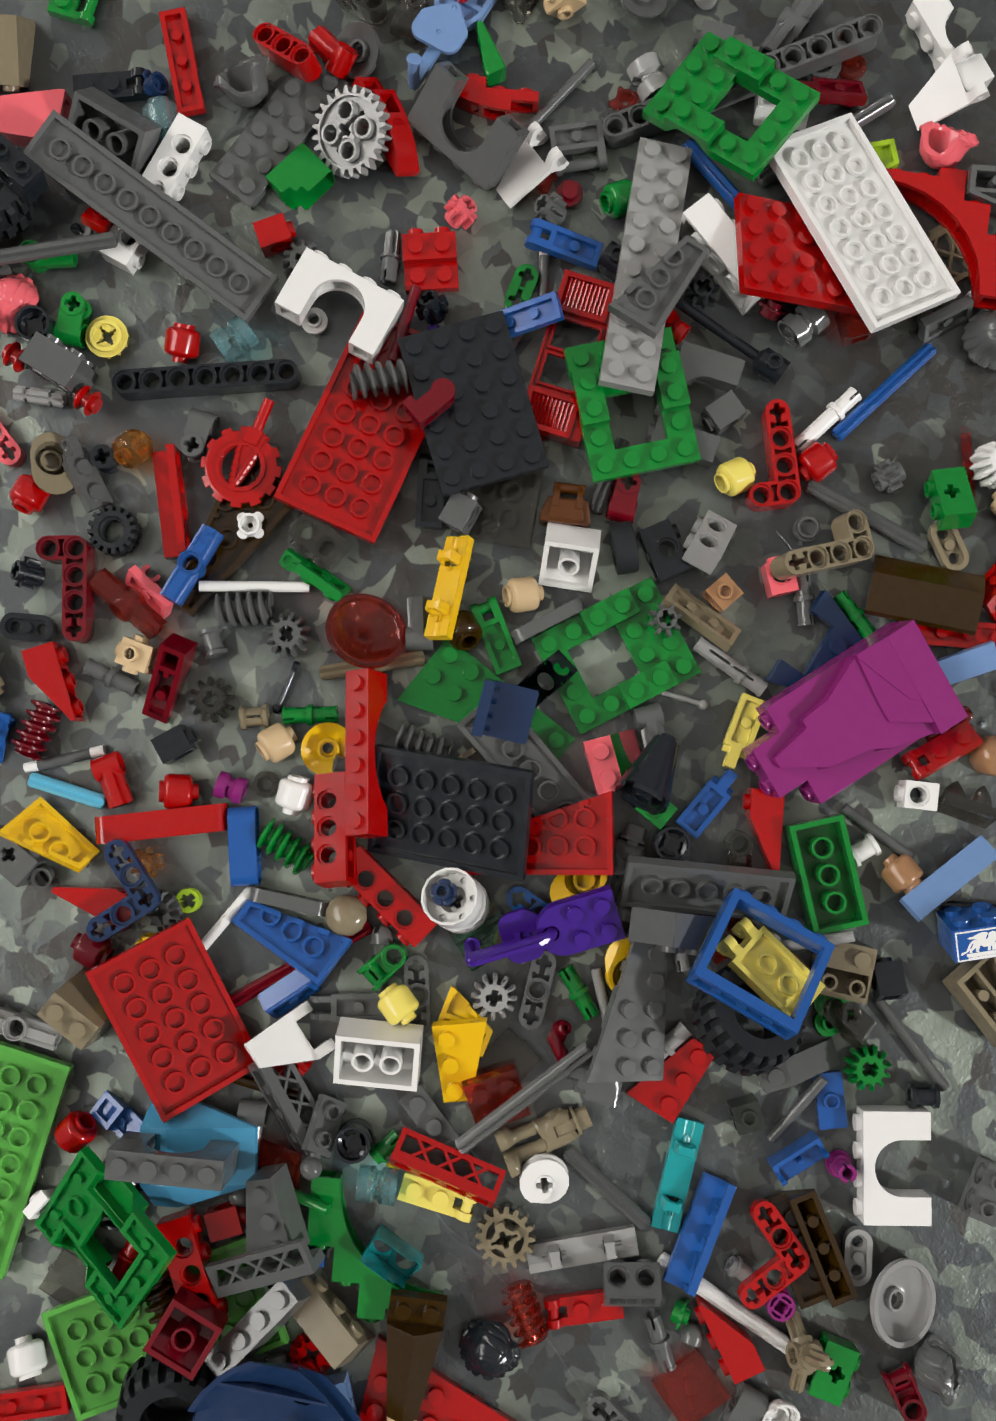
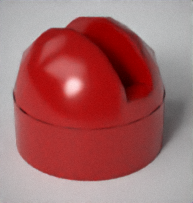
M674 320L669 325L672 330L674 343L679 345L689 333L691 326L681 320Z

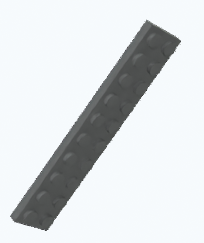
M54 109L23 151L25 155L43 169L46 175L245 323L250 321L279 279L276 275Z

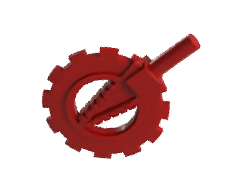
M264 398L252 427L249 425L247 427L241 426V430L233 431L232 428L221 431V437L217 440L212 438L206 447L209 450L206 457L202 456L200 465L201 468H205V476L202 477L206 488H212L214 491L212 496L219 502H222L224 499L231 502L230 507L242 508V504L250 503L252 507L262 503L260 499L266 494L271 496L275 491L276 487L273 486L276 478H281L282 466H278L277 459L281 458L276 446L271 447L268 443L271 439L263 432L275 403L274 401ZM235 449L230 478L227 482L223 476L222 464L226 455ZM260 459L261 468L259 476L248 486L240 487L245 477H247L255 465V462Z

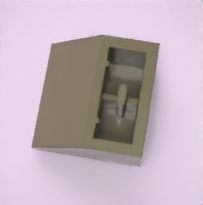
M855 942L836 944L820 980L825 985L820 994L867 1005L878 949ZM813 952L810 959V969L817 957Z

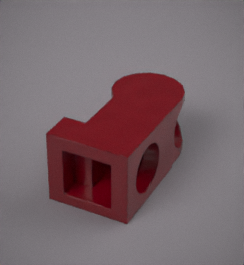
M439 378L433 382L431 389L417 401L412 395L402 402L403 410L418 428L422 430L454 403L455 386L449 379Z

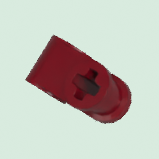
M639 475L616 479L605 519L616 522L630 520L633 523L641 485ZM626 478L630 479L631 485H634L629 490L624 489L625 484L621 483Z
M905 1361L901 1367L887 1373L881 1371L880 1374L884 1384L904 1420L925 1421L927 1409L908 1363ZM916 1403L914 1409L905 1411L908 1404Z

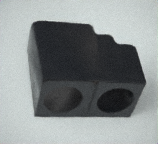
M557 650L535 667L518 686L534 689L539 692L536 709L555 691L568 682L578 670L560 650ZM558 663L562 669L568 667L570 669L567 675H559L554 670L553 665ZM540 673H548L553 678L554 686L551 690H545L538 684L537 678Z

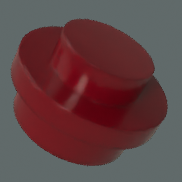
M574 180L563 181L559 184L556 191L557 194L563 197V201L567 203L565 206L567 208L577 206L583 197L581 185Z

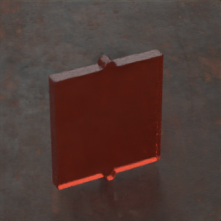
M262 1139L259 1145L258 1170L262 1166L287 1163L293 1186L299 1190L302 1153L288 1149L284 1144L278 1145Z

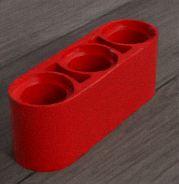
M268 22L259 24L254 29L253 39L263 56H268L269 62L304 82H312L320 76L322 72L321 64L307 43Z

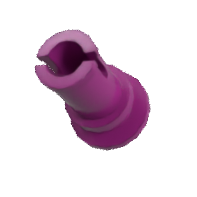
M841 1149L829 1152L831 1157L825 1159L827 1172L836 1178H840L845 1183H849L848 1179L853 1182L857 1177V1171L853 1167L850 1155Z

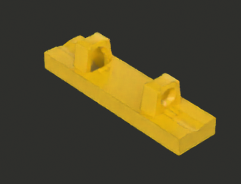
M469 535L446 537L444 550H438L436 559L440 562L433 598L432 600H427L425 610L429 615L424 637L428 640H452L474 544V539Z

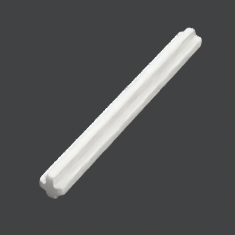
M663 1252L657 1262H660V1269L665 1271L670 1255L666 1252ZM702 1277L696 1294L786 1355V1345L791 1340L789 1336Z

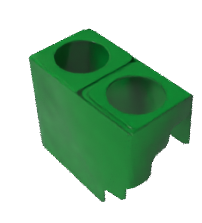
M303 142L265 176L270 189L286 206L293 210L299 206H302L304 210H308L335 182L333 172Z

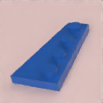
M250 900L246 902L232 920L236 926L319 987L353 943L352 939L339 936L329 930L316 927L301 919L293 918L278 910Z

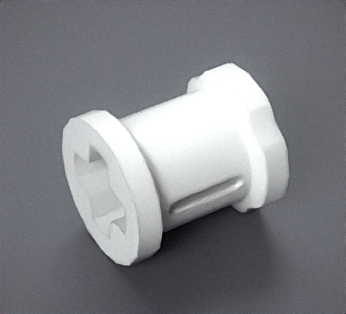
M870 833L865 834L864 839L851 845L856 867L861 866V862L882 854L880 846Z

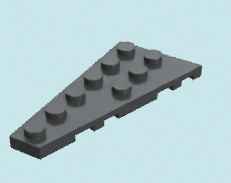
M629 941L630 948L626 960L622 961L620 967L622 972L618 984L614 985L601 1024L602 1032L598 1044L594 1046L591 1054L593 1059L589 1071L585 1072L582 1081L586 1083L663 1081L668 953L661 951L662 946Z

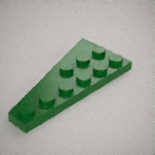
M445 640L397 700L459 723L478 706L485 677L504 681L467 651L456 650L448 640ZM538 708L535 709L531 728L559 759L575 738Z

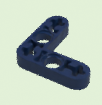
M124 839L109 841L104 848V856L128 896L88 922L86 934L94 942H102L113 937L155 910L161 903L162 896L131 844ZM114 846H123L124 851L121 852L122 857L124 858V860H129L131 858L133 862L125 864L120 869L119 864H123L124 862L120 856H113L112 853L115 851ZM130 867L139 870L140 878L136 883H131L126 878V872ZM146 882L147 886L142 887L146 894H153L151 899L152 905L149 903L143 904L141 901L144 898L143 892L141 890L135 892L133 888L141 886ZM121 906H126L131 911V917L126 922L121 921L117 917L118 908ZM109 920L112 921L113 925L103 930L105 935L95 933L94 930L97 929L96 923L100 925Z

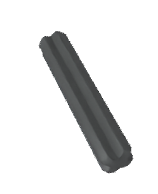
M617 438L614 447L615 449L629 447L630 442L623 438ZM615 480L598 483L589 505L590 512L596 515L602 514Z

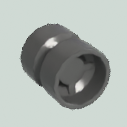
M798 305L795 309V314L788 313L777 325L781 336L787 344L796 350H800L811 341L812 335L817 336L830 325V320L824 309Z

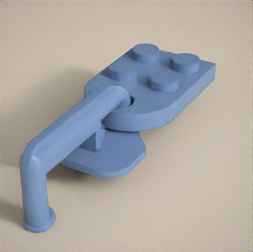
M434 0V6L423 8L412 23V34L417 40L429 47L422 57L416 53H410L406 57L408 62V85L411 90L415 91L419 88L441 53L451 55L460 50L468 37V31L477 28V22L484 21L497 0H467V2L459 4L457 0Z

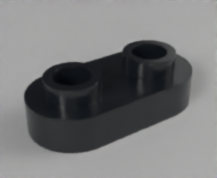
M12 612L6 614L1 619L0 632L4 637L15 641L47 643L55 637L57 626L51 618L44 615ZM19 623L20 629L15 632L13 626ZM46 625V633L41 634V626Z

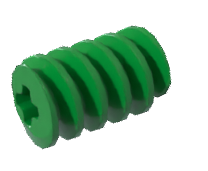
M273 818L261 833L257 848L262 849L267 846L266 855L268 856L276 852V862H280L285 858L283 867L287 869L294 865L292 874L297 875L304 871L314 859V853L309 852L311 843L308 842L304 846H300L302 837L299 836L292 840L293 830L291 829L284 834L283 828L285 824L281 823L274 827L276 818Z

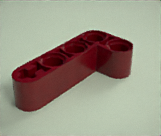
M76 535L43 536L37 541L35 546L37 555L52 564H62V634L70 641L80 644L88 643L94 636V546ZM52 544H56V552L48 556V548ZM83 544V552L75 556L74 550L76 546ZM82 570V580L75 583L74 575ZM79 597H82V607L78 610H75V600ZM79 627H82L81 632H77V634H74L75 629H79Z

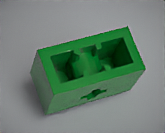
M965 467L932 470L928 481L924 483V494L930 500L931 519L936 521L938 531L971 527L978 511Z
M822 1329L818 1341L822 1346L823 1352L829 1354V1357L834 1360V1365L831 1366L830 1372L816 1370L813 1374L808 1375L805 1389L809 1395L840 1407L843 1398H847L849 1395L850 1379L853 1371L856 1372L859 1368L861 1361L860 1352L854 1342Z

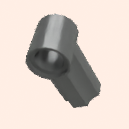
M415 596L407 598L408 627L405 629L407 651L434 650V640H428L424 637L429 615L425 610V606L430 597Z
M660 702L632 708L637 731H640L643 748H645L655 735L665 733L663 710Z
M241 1098L237 1117L258 1126L259 1157L263 1129L266 1126L269 1115V1105L267 1101Z

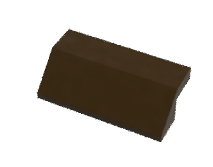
M875 555L871 582L866 594L864 614L898 621L915 620L918 625L975 636L985 596V576Z
M814 1188L786 1190L764 1198L777 1208L810 1258V1265L807 1271L791 1283L801 1310L828 1300L833 1308L858 1298L816 1190ZM763 1206L760 1207L763 1217L768 1224L773 1223L766 1213L768 1209H765ZM777 1229L773 1233L774 1243H782L786 1239L785 1229ZM791 1248L787 1249L786 1251L793 1259L792 1263L796 1266L799 1265L800 1261L798 1258L800 1256H797Z

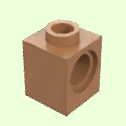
M725 573L707 588L701 596L714 611L720 614L743 595L744 592Z

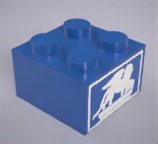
M976 902L969 907L949 906L943 911H936L939 943L955 963L996 957V908L991 903Z

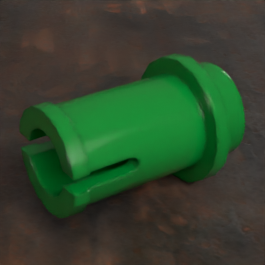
M394 1128L377 1145H371L372 1149L369 1151V1154L377 1164L386 1163L387 1157L395 1148L400 1134L398 1135Z

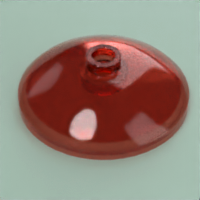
M352 594L343 597L332 606L326 618L325 632L331 648L340 658L351 665L370 669L384 667L397 659L405 646L406 628L402 617L391 604L377 596ZM358 637L363 638L365 642L360 641Z

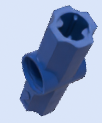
M202 524L187 550L179 555L177 566L159 594L170 602L182 607L196 582L205 575L206 566L224 536L210 526ZM192 560L198 561V566L194 570H186L188 562Z

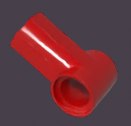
M319 25L311 30L308 35L309 46L326 62L325 68L331 74L345 80L358 57V53L348 44L339 41L326 27Z
M118 751L90 761L91 771L96 781L102 786L109 809L121 807L134 801L125 777L126 766Z

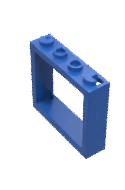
M735 887L725 897L686 978V982L788 1040L797 1035L835 945L827 941L824 935L808 930L798 920L782 915L774 906L763 904L753 898L752 894L748 891ZM735 907L817 955L791 1017L707 968Z

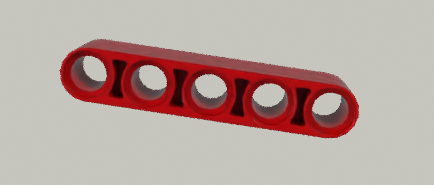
M220 803L94 817L96 844H107L114 839L135 841L228 830V804Z

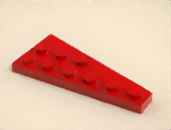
M613 790L531 818L526 875H614ZM465 871V872H467L468 874H471V875H484V874H479V873H474V872Z
M380 1333L378 1334L359 1416L361 1421H387V1338ZM432 1367L417 1421H517L502 1410H496L483 1402V1398L478 1395H472L461 1388L462 1385Z

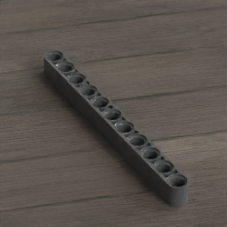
M866 14L768 52L765 55L775 60L776 69L794 79H799L874 49L883 29V21L876 14ZM864 31H869L872 34H866ZM838 41H844L847 44L844 45L839 43ZM812 51H819L822 54L818 55L813 53ZM787 61H794L797 64H789ZM735 83L712 112L753 97L756 94ZM652 98L614 112L605 118L603 134L607 147L618 149L639 141L640 137L647 138L664 131L643 119L642 110ZM642 119L646 122L643 124H638L634 121ZM619 129L621 132L613 134L609 131Z

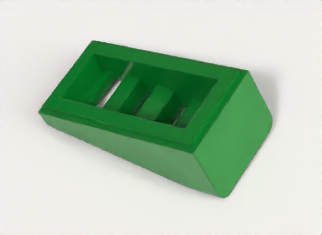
M479 21L476 28L477 41L484 77L487 79V87L491 88L505 81L506 65L484 22Z

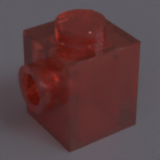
M837 312L835 315L843 347L868 341L874 333H870L861 316Z

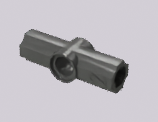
M795 0L791 6L787 5L778 17L773 30L760 45L759 52L766 54L797 42L807 29L810 19L823 4L824 0Z

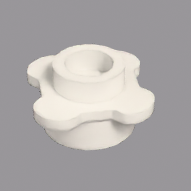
M255 512L254 514L239 513L237 515L238 537L241 539H246L247 537L262 538L264 535V530L262 529L263 514L260 512ZM249 523L253 524L252 528L248 527Z

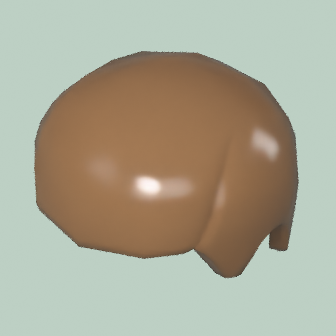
M983 735L980 737L983 741L982 746L969 753V762L978 773L996 776V735Z

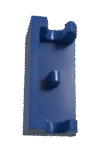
M811 1130L766 1160L780 1183L785 1186L788 1184L787 1181L821 1159H828L831 1156L824 1148L818 1135Z

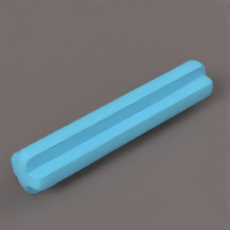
M31 773L27 783L29 787L97 809H104L107 804L104 794L39 773Z

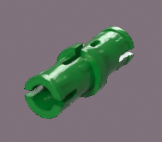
M845 589L833 598L862 639L876 631L875 627L864 615L863 608H859Z
M307 704V707H283V724L307 723L308 726H314V723H338V706L314 707L313 704Z
M569 964L567 968L564 967L557 973L570 992L568 996L570 1000L575 1001L584 1020H590V1016L595 1017L598 1015L600 1010L596 1007L588 993L589 987L587 984H583L573 964Z

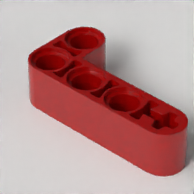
M774 399L766 405L760 419L769 481L755 484L745 496L746 506L753 512L788 508L801 495L790 409L785 401ZM773 436L782 437L785 442L784 446L776 445L773 442ZM778 462H783L787 465V473H782L777 469L776 465ZM780 489H788L792 494V499H784L780 494ZM761 492L765 496V502H756L753 493Z

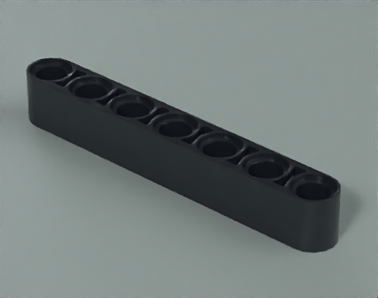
M273 359L122 369L114 373L111 383L112 387L122 398L136 401L290 391L299 387L302 377L297 365L292 360ZM285 371H294L290 379H282V374ZM258 373H267V376L264 380H255V377ZM240 374L237 382H228L231 375ZM208 375L213 376L211 383L207 385L202 384L204 377ZM186 377V382L182 386H175L177 379ZM153 379H159V383L155 388H149V383ZM126 381H132L129 389L122 390V386Z

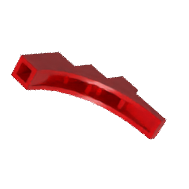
M940 167L936 176L925 172L914 173L903 171L899 168H886L905 201L925 211L943 228L949 231L959 247L968 268L971 299L974 301L973 307L996 311V234H987L991 204L981 203L977 200H964L968 171L959 170L956 167Z

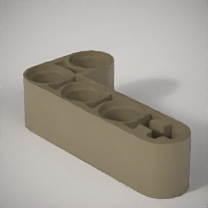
M853 509L834 518L831 524L834 537L833 542L791 550L774 558L770 565L772 575L778 580H788L852 566L871 558L875 548L866 515L858 509Z

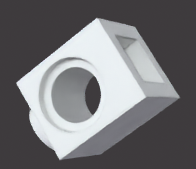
M899 780V784L894 788L893 795L894 801H897L896 807L937 811L940 784ZM913 788H917L920 792V798L915 803L910 798V792Z

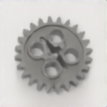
M355 84L353 88L344 85L343 91L336 88L335 97L328 94V104L320 103V107L323 110L322 114L315 113L316 118L319 119V124L312 125V128L318 130V134L312 136V139L319 143L313 148L314 151L321 153L318 158L325 163L334 175L346 179L350 177L359 179L360 174L368 176V168L376 170L375 161H384L380 155L381 151H389L384 145L385 141L392 140V137L386 135V131L392 128V125L385 123L390 117L389 113L383 111L386 104L379 101V95Z

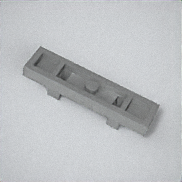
M634 1224L536 1240L530 1243L534 1246L533 1252H526L530 1274L639 1255Z

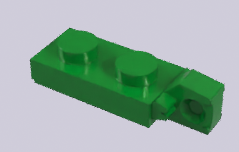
M291 548L284 551L278 562L288 572L294 571L300 575L304 583L317 587L331 601L339 603L347 598L352 591V587L311 558H304Z

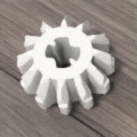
M992 441L974 450L975 454L969 458L973 465L969 469L974 471L973 479L979 480L980 487L996 489V442Z

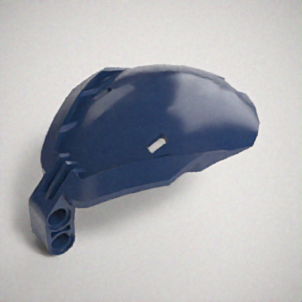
M248 1361L235 1366L215 1378L198 1394L187 1410L188 1412H195L192 1421H361L348 1400L324 1373L293 1363Z

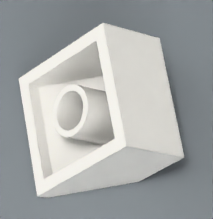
M548 522L538 585L591 593L602 530Z

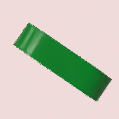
M523 264L516 269L505 295V308L512 306V301L510 300L515 301L518 293L522 294L521 303L532 299L538 284V271L534 266ZM526 273H530L531 280L527 281L524 288L521 286V276H525Z

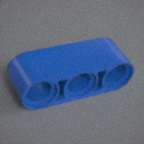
M229 807L227 824L231 886L260 885L262 870L261 849L257 848L260 837L258 807Z

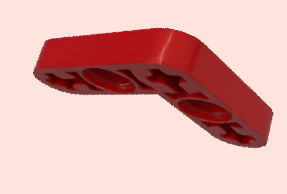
M764 1198L754 1200L749 1208L752 1220L776 1253V1256L739 1284L737 1289L738 1298L749 1309H757L805 1273L810 1265L808 1253L780 1212L769 1200ZM762 1206L768 1209L766 1213L773 1221L770 1225L762 1216H759L761 1214L759 1208ZM777 1229H785L786 1239L784 1242L774 1243L773 1233ZM791 1248L797 1256H800L798 1258L800 1261L799 1265L796 1266L792 1263L793 1259L786 1251L787 1249ZM773 1269L779 1270L780 1280L776 1284H769L767 1282L769 1271ZM758 1280H761L765 1287L768 1288L766 1291L761 1288L757 1282ZM749 1288L755 1291L756 1298L754 1300L748 1297L747 1290Z

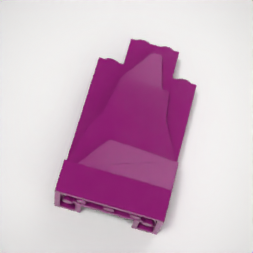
M915 620L891 622L885 624L756 707L761 726L769 732L742 750L746 755L744 760L751 771H755L760 779L758 784L764 794L770 797L781 798L800 785L799 791L806 801L822 804L920 738L930 734H942L968 717Z

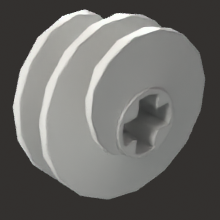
M548 1153L536 1154L529 1158L522 1166L521 1174L519 1175L520 1191L524 1198L531 1203L550 1204L564 1196L569 1187V1175L563 1160L556 1155Z

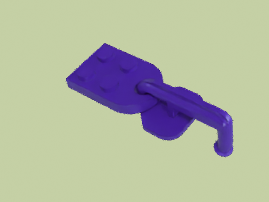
M610 884L551 902L539 914L527 908L505 913L498 921V930L503 943L479 950V940L475 937H468L464 942L465 962L467 966L475 967L508 957L512 962L524 963L540 958L545 949L550 953L566 956L625 939V933Z

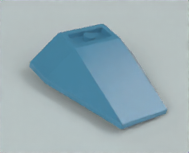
M151 1101L140 1127V1132L156 1134L155 1150L185 1153L201 1150L211 1140L239 1142L237 1171L222 1191L140 1183L141 1188L154 1206L179 1208L246 1188V1181L258 1171V1126L201 1101L163 1123Z

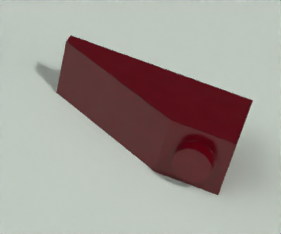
M172 633L160 643L142 714L166 724L169 722L192 667L198 645L197 642Z

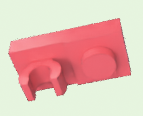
M149 564L144 565L141 570L136 565L128 569L125 584L161 620H164L171 614L174 603L159 594L162 589L157 584L161 576L158 574L153 578L147 577L146 574L149 573L151 568Z

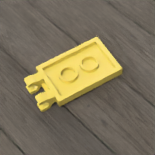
M743 917L740 922L735 924L731 931L734 935L744 940L738 944L736 939L728 934L724 940L722 939L719 942L716 950L723 956L732 959L728 966L766 1003L791 1017L810 970L764 925L757 929L748 918ZM821 981L818 985V988L815 992L811 1004L821 993V991L825 988V985Z

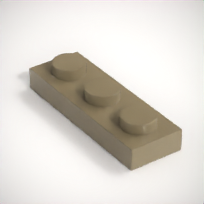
M677 583L674 584L661 602L664 608H669L674 604V611L676 614H682V617H680L682 621L725 652L730 649L742 631Z

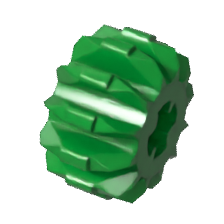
M860 1043L859 1051L854 1047H850L849 1050L853 1056L843 1057V1060L850 1065L842 1068L845 1074H849L847 1081L850 1084L856 1083V1088L861 1091L867 1087L870 1092H874L875 1083L880 1087H884V1082L881 1080L882 1077H891V1074L884 1069L892 1066L890 1061L884 1060L887 1053L883 1050L878 1051V1046L875 1044L867 1047L865 1043ZM866 1062H868V1065L871 1067L870 1070L867 1072L863 1067V1065Z

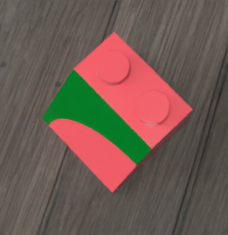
M634 729L582 742L595 794L598 796L612 790L615 791V786L619 779L641 753Z

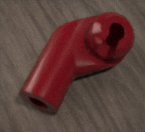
M564 1020L556 1021L552 1025L547 1037L557 1062L569 1054L564 1041L568 1033L571 1032V1025L568 1021Z

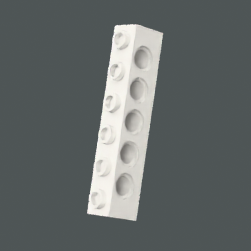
M178 113L142 176L175 201H180L184 196L186 184L198 171L200 160L211 149L212 139L207 128ZM183 148H190L186 153H180ZM177 170L174 175L167 176L168 172ZM113 224L109 232H115L118 239L117 247L98 251L107 262L134 276L137 269L144 265L145 255L148 250L138 242L127 245V242L132 238Z

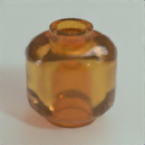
M128 429L112 442L111 448L114 452L115 461L128 469L138 468L153 454L152 440L145 432L138 429Z

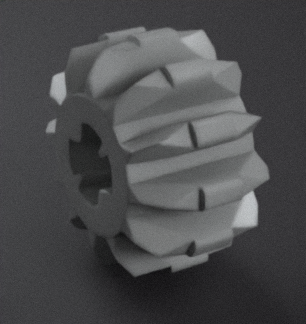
M497 972L493 973V981H490L486 974L482 975L485 985L475 981L474 987L479 991L471 992V998L479 999L473 1003V1008L478 1009L483 1006L480 1016L484 1017L487 1011L491 1012L490 1020L492 1021L495 1020V1012H499L502 1019L506 1018L504 1008L509 1011L514 1010V1006L508 1001H517L518 998L516 994H510V992L515 990V984L505 986L508 982V976L506 975L500 982L497 981ZM492 990H497V995H502V997L497 998L496 1002H490L491 997L488 999L486 995H491Z

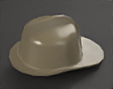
M54 432L42 433L34 439L30 448L32 477L36 485L46 493L59 495L70 491L73 485L62 466L64 462L62 455L64 452L59 442L65 437Z

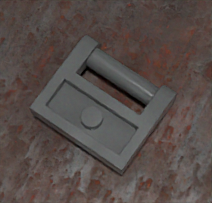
M601 119L548 126L551 149L557 146L563 155L597 151V157L568 161L569 165L561 171L554 172V177L563 176V173L597 168L599 171L608 169Z

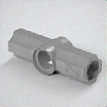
M0 1007V1034L4 1035L6 1039L10 1041L20 1040L52 1051L56 1050L62 1035L44 1020L35 1018L29 1012L19 1013ZM16 1020L23 1024V1032L17 1031L15 1027Z

